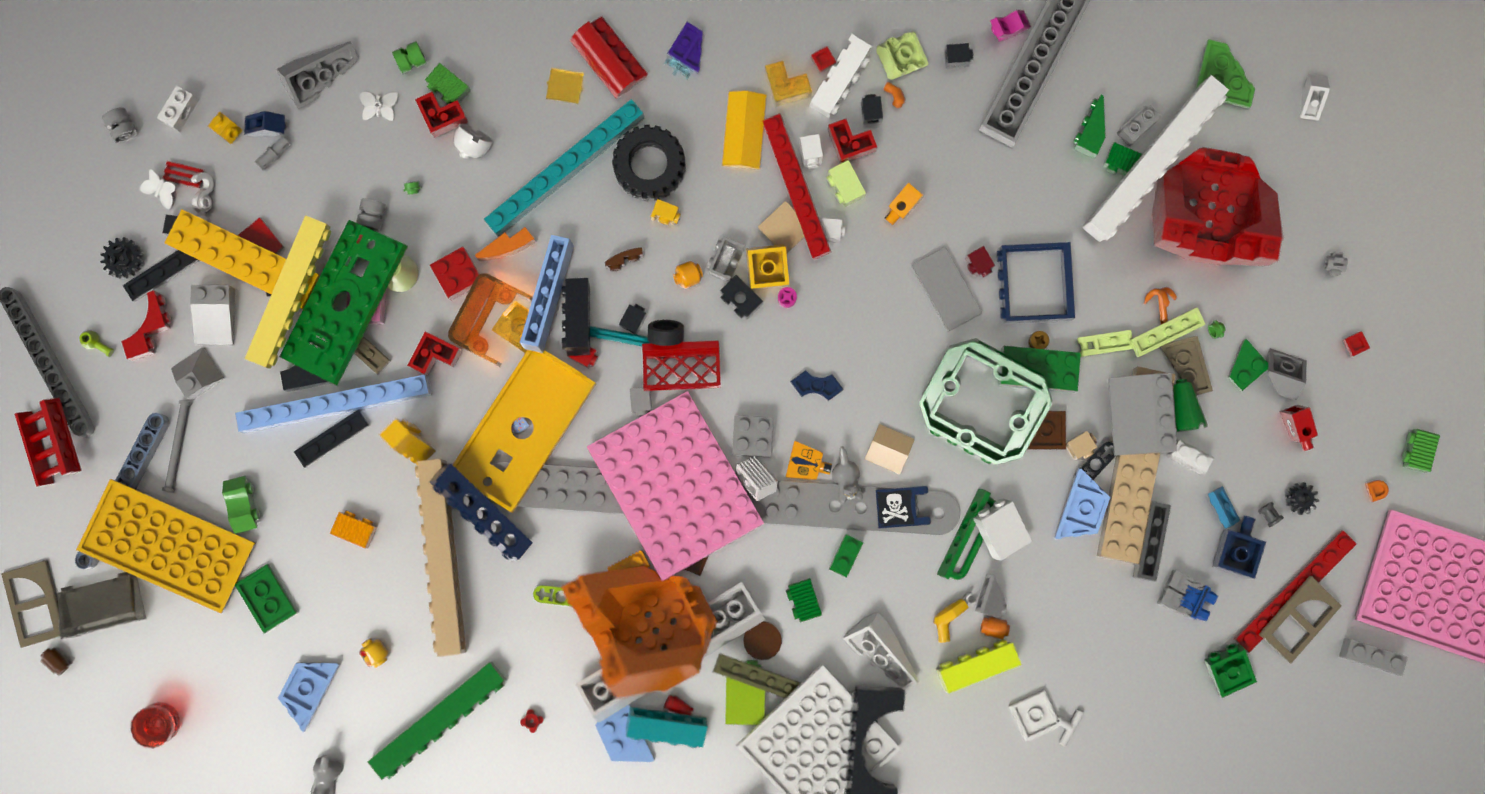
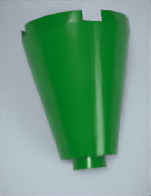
M1187 379L1176 380V384L1173 386V401L1177 432L1197 430L1200 425H1203L1204 428L1208 427L1192 382H1187Z

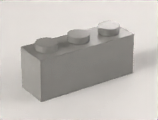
M1344 638L1339 655L1341 658L1403 676L1408 658Z

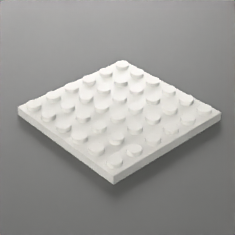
M821 664L736 746L781 794H844L845 788H848L845 774L846 769H849L850 761H847V751L851 749L848 735L849 730H852L853 723L850 722V712L854 710L851 695ZM876 721L867 731L862 746L864 765L872 776L901 749Z

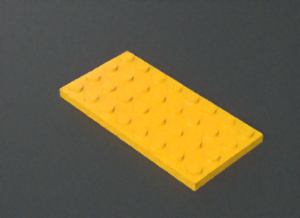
M110 479L76 550L222 613L255 542Z

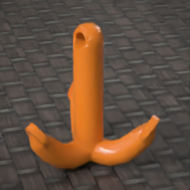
M1169 287L1155 288L1150 290L1145 296L1144 304L1146 305L1153 296L1158 295L1161 324L1168 321L1167 307L1170 303L1168 295L1173 300L1177 299L1175 292Z

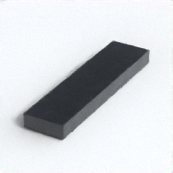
M177 250L122 286L131 300L135 302L145 296L147 292L153 291L199 260Z
M357 410L295 450L294 453L302 466L306 468L370 425L361 411Z

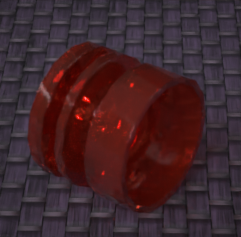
M157 702L141 709L134 715L130 731L133 739L139 745L145 748H156L177 735L181 719L178 711L172 705ZM157 720L160 721L159 727L156 726Z

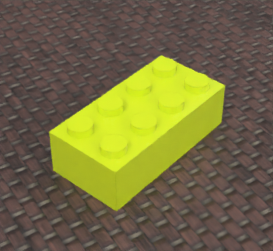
M1002 639L993 643L994 647L986 648L985 646L975 650L976 654L968 655L967 653L957 657L958 661L952 663L949 660L939 664L940 668L936 669L944 691L949 694L1022 665L1014 644Z

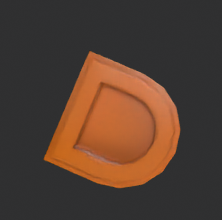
M1376 480L1365 483L1371 502L1383 499L1388 495L1389 488L1384 481Z

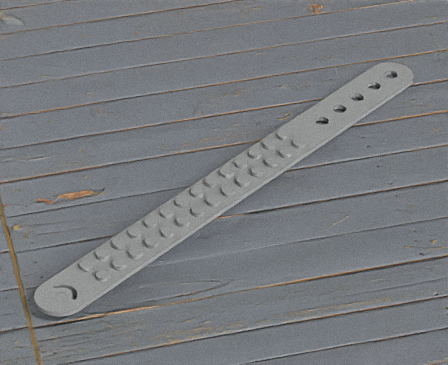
M499 462L493 464V466L504 472L510 462ZM544 465L518 507L624 514L599 468ZM486 477L483 480V484L485 486H490L492 484V479L490 477ZM778 481L776 492L758 501L743 486L762 521L768 524L943 535L952 531L960 518V509L956 500L951 495L938 491H928L925 495H915V504L918 509L917 518L930 517V525L879 529L876 490L894 488L859 486L863 494L862 500L854 498L851 500L847 499L845 503H841L839 501V485ZM832 500H837L841 504L838 512L830 511L829 503ZM856 503H865L867 510L864 514H858L855 511ZM940 507L943 509L944 516L942 519H935L933 517L932 511L934 508Z

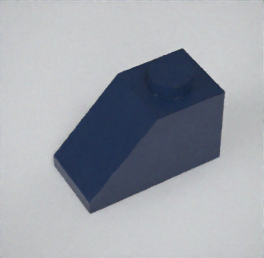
M263 111L245 116L244 135L277 136L284 134L286 128L285 115Z

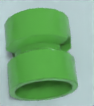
M417 41L408 44L406 49L401 47L392 51L402 74L411 71L413 66L418 68L427 64Z

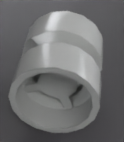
M125 108L112 109L102 116L106 128L110 129L109 134L113 142H124L137 134L133 123L129 121L130 117Z
M361 199L359 207L361 214H358L356 223L371 230L380 231L382 225L380 216L384 215L386 204L371 199Z

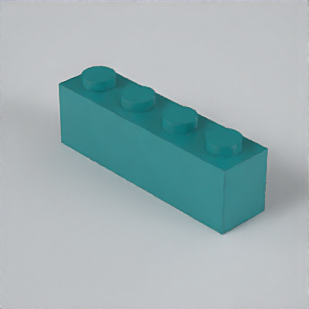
M630 707L625 729L626 737L633 740L644 739L653 743L666 742L671 745L681 744L697 748L704 746L708 725L706 717Z

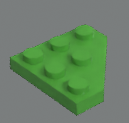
M1208 39L1195 90L1212 75L1229 89L1225 94L1227 99L1224 103L1247 109L1251 108L1255 88L1246 78L1241 65L1235 60L1230 52L1231 49L1226 43Z

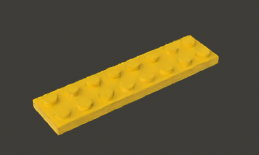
M181 209L164 242L166 245L271 295L286 262L285 258ZM314 273L312 277L310 276L307 282L309 284L307 292L302 294L300 299L301 309H304L320 277L317 273Z

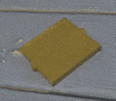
M551 68L549 81L547 82L546 99L579 104L580 94L583 91L584 73Z

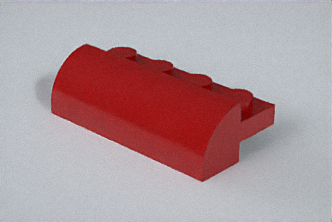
M602 16L591 23L589 21L585 23L570 39V42L616 99L628 92L632 86L645 79L648 75Z

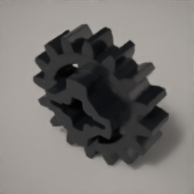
M123 237L122 241L119 238H115V243L109 240L110 246H103L106 252L100 253L104 257V260H101L100 263L106 265L103 270L109 271L110 276L113 277L115 275L118 279H121L122 276L128 279L129 274L135 276L134 270H141L138 264L144 262L139 259V257L144 255L142 252H138L141 247L135 245L133 240L128 241L125 237Z

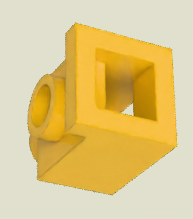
M657 199L650 217L653 221L658 218V222L669 225V223L678 224L681 213H679V207Z

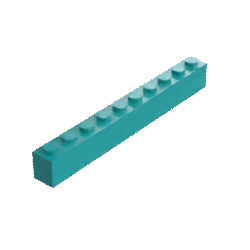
M630 99L484 218L485 222L498 237L501 236L624 136L627 131H630L645 119L644 113Z

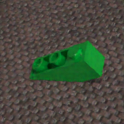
M1100 95L1098 99L1094 98L1089 108L1092 112L1090 116H1085L1081 124L1084 128L1081 133H1077L1073 141L1076 143L1075 150L1093 159L1097 156L1105 140L1104 95Z

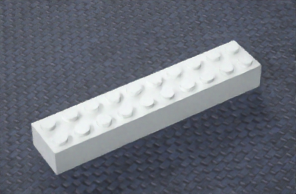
M1212 75L1203 81L1082 228L1099 242L1104 239L1108 240L1110 237L1112 238L1119 230L1117 226H1120L1122 222L1124 223L1130 217L1129 211L1137 208L1143 201L1141 196L1143 197L1155 186L1153 182H1156L1166 173L1167 169L1165 167L1167 168L1179 157L1177 153H1180L1190 144V139L1199 133L1203 128L1202 125L1215 113L1214 110L1227 99L1225 94L1229 89Z
M742 582L708 602L718 622L715 629H713L706 655L704 654L703 658L765 620ZM666 644L662 645L661 650L665 651L668 646ZM602 668L575 684L593 718L599 723L646 693L618 699L607 688L600 673L603 670Z

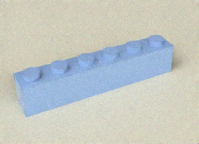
M555 235L550 237L520 340V344L524 349L540 353L544 351L574 248L569 238Z

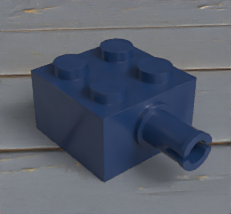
M1243 516L1239 532L1223 530L1212 567L1248 579L1256 578L1266 541L1251 536L1254 522L1256 521L1255 518Z

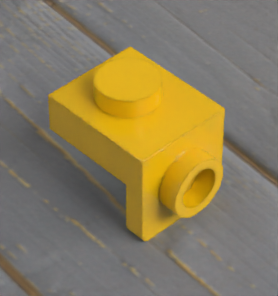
M220 111L208 125V127L230 144L243 131Z

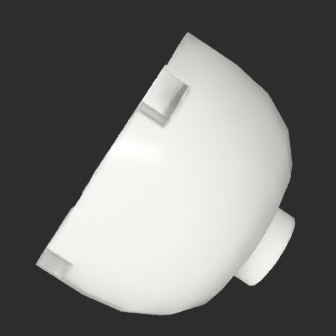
M460 123L454 134L455 147L460 151L459 154L467 159L470 157H482L492 144V139L480 130H472V126Z

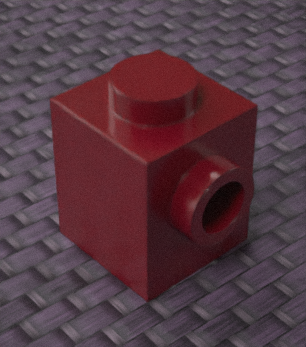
M984 246L965 257L968 262L967 268L972 275L975 274L976 278L980 275L984 278L993 272L991 269L994 268L995 264Z

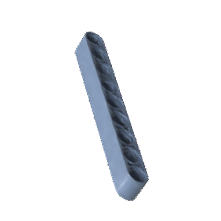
M152 413L148 416L116 481L137 489L169 427L170 422L166 415ZM160 417L161 425L156 427L155 420ZM151 434L153 440L150 444H147L146 437ZM139 452H143L144 457L139 462L137 455ZM131 469H133L135 471V475L133 478L130 479L128 473ZM78 551L75 557V564L78 568L93 569L99 562L98 559L89 556L90 562L88 565H85L84 557L86 554Z

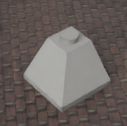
M204 347L171 368L176 384L184 396L191 400H194L225 379Z
M1270 348L1268 354V375L1277 393L1285 398L1297 400L1306 385L1307 361Z
M986 574L975 611L1000 619L1001 615L1004 616L1007 607L1004 604L1005 598L995 575Z

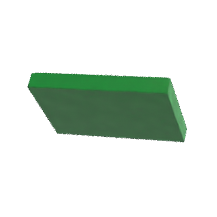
M269 564L264 565L235 584V587L264 634L298 614V611Z

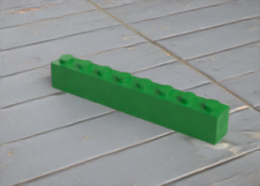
M489 662L367 761L381 780L386 777L388 780L398 773L396 770L401 765L405 767L413 761L412 756L418 753L420 755L428 749L427 744L431 740L436 742L443 736L442 732L447 727L449 730L459 723L457 721L458 718L462 715L467 717L474 711L472 708L477 703L481 705L489 699L488 694L494 690L496 693L504 687L503 682L506 678L493 662Z

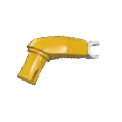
M965 593L963 599L951 603L934 617L933 623L937 625L938 642L951 641L949 624L969 608L968 604L974 605L977 600L975 598L970 602L968 601L969 596L973 595V593Z

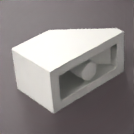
M1308 74L1303 89L1300 118L1319 121L1330 91L1328 77Z

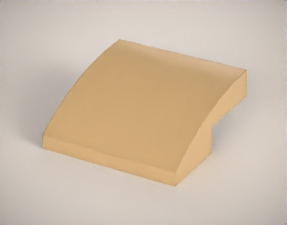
M786 201L758 226V229L771 241L772 245L784 244L786 246V253L805 237L795 210Z

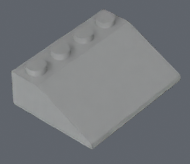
M1171 373L1108 378L1114 456L1176 452L1177 441Z

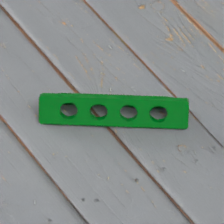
M978 489L937 575L948 580L950 578L960 580L967 575L984 541L980 532L959 572L953 570L976 526L973 518L978 516V513L984 509L986 503L991 508L996 502L990 497V492Z

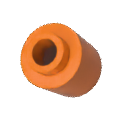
M983 617L981 633H985V636L1004 639L1005 636L1008 637L1010 625H1007V620Z

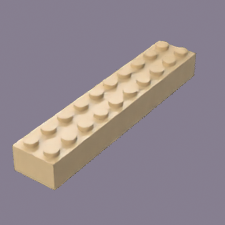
M1136 367L1133 369L1132 376L1167 372ZM1171 374V375H1172V388H1173V386H1174V380H1175V375H1176V374ZM1160 453L1116 456L1109 489L1110 500L1104 515L1097 556L1139 564Z
M443 459L417 461L418 466H415L416 478H419L420 483L417 486L418 497H421L422 505H419L420 516H423L424 524H421L422 536H425L426 541L423 544L424 555H427L428 563H425L426 575H429L430 580L427 583L428 594H431L432 602H429L430 614H433L434 621L431 622L432 633H435L436 641H433L434 653H437V657L463 654L467 651L452 507L446 502L447 499L442 494L439 495L433 490V485L429 483L436 473L447 464V461Z

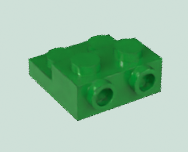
M1229 644L1226 646V650L1220 653L1218 651L1211 652L1208 655L1209 658L1204 659L1221 698L1257 682L1246 650L1240 644Z

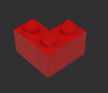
M433 92L415 99L434 138L457 128L460 123H468V119L458 100L441 108Z
M847 119L828 125L827 130L840 164L847 160L850 162L876 152L877 145L871 130L853 136Z
M425 331L407 366L429 376L436 360L454 368L462 350Z

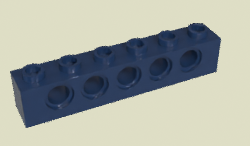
M451 463L444 465L429 481L433 485V490L439 495L442 494L451 507L457 508L461 512V517L466 521H470L479 534H484L488 538V543L498 548L506 560H519L533 542ZM450 483L455 485L454 492L450 490ZM465 496L469 499L468 506L464 503ZM479 509L483 513V517L481 519L477 515ZM492 523L496 525L495 532L491 529ZM506 536H508L510 539L509 545H507L505 542Z

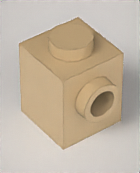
M1086 431L1068 441L1066 447L1074 460L1082 456L1086 459L1094 454L1093 450L1097 448V440L1092 433L1089 434Z

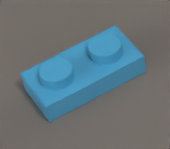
M1223 486L1208 494L1210 502L1214 506L1219 520L1225 529L1232 527L1240 521Z

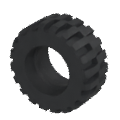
M644 125V128L637 126L633 128L634 131L630 133L627 131L624 134V138L618 140L617 148H614L612 166L619 185L623 187L626 193L632 194V197L636 199L643 198L644 201H649V199H654L655 201L657 199L660 200L659 197L669 196L672 190L675 191L678 188L679 182H682L686 168L684 151L676 136H672L670 131L667 129L662 130L657 125L655 127ZM645 147H655L662 150L667 158V167L664 173L655 179L639 178L631 167L632 157L638 150Z

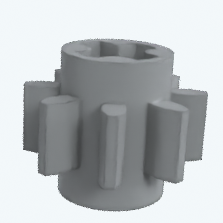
M1333 252L1331 256H1326L1324 269L1329 270V275L1338 276L1341 275V272L1346 271L1348 260L1342 257L1343 253Z

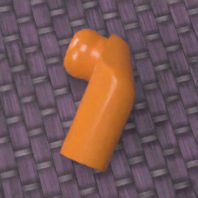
M887 82L883 90L893 95V106L901 108L902 104L905 103L903 91L899 87Z

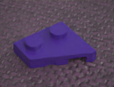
M687 21L667 55L697 74L700 71L703 31Z

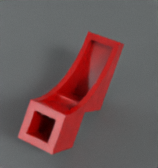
M154 290L147 292L148 311L142 326L131 337L121 341L128 360L135 361L155 354L153 350L155 343L149 336L171 329L169 324L171 323V318L164 308V305H166L165 299L162 294Z

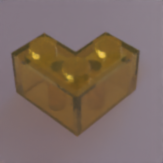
M783 61L765 66V75L775 107L811 97L812 90L807 73L788 79Z

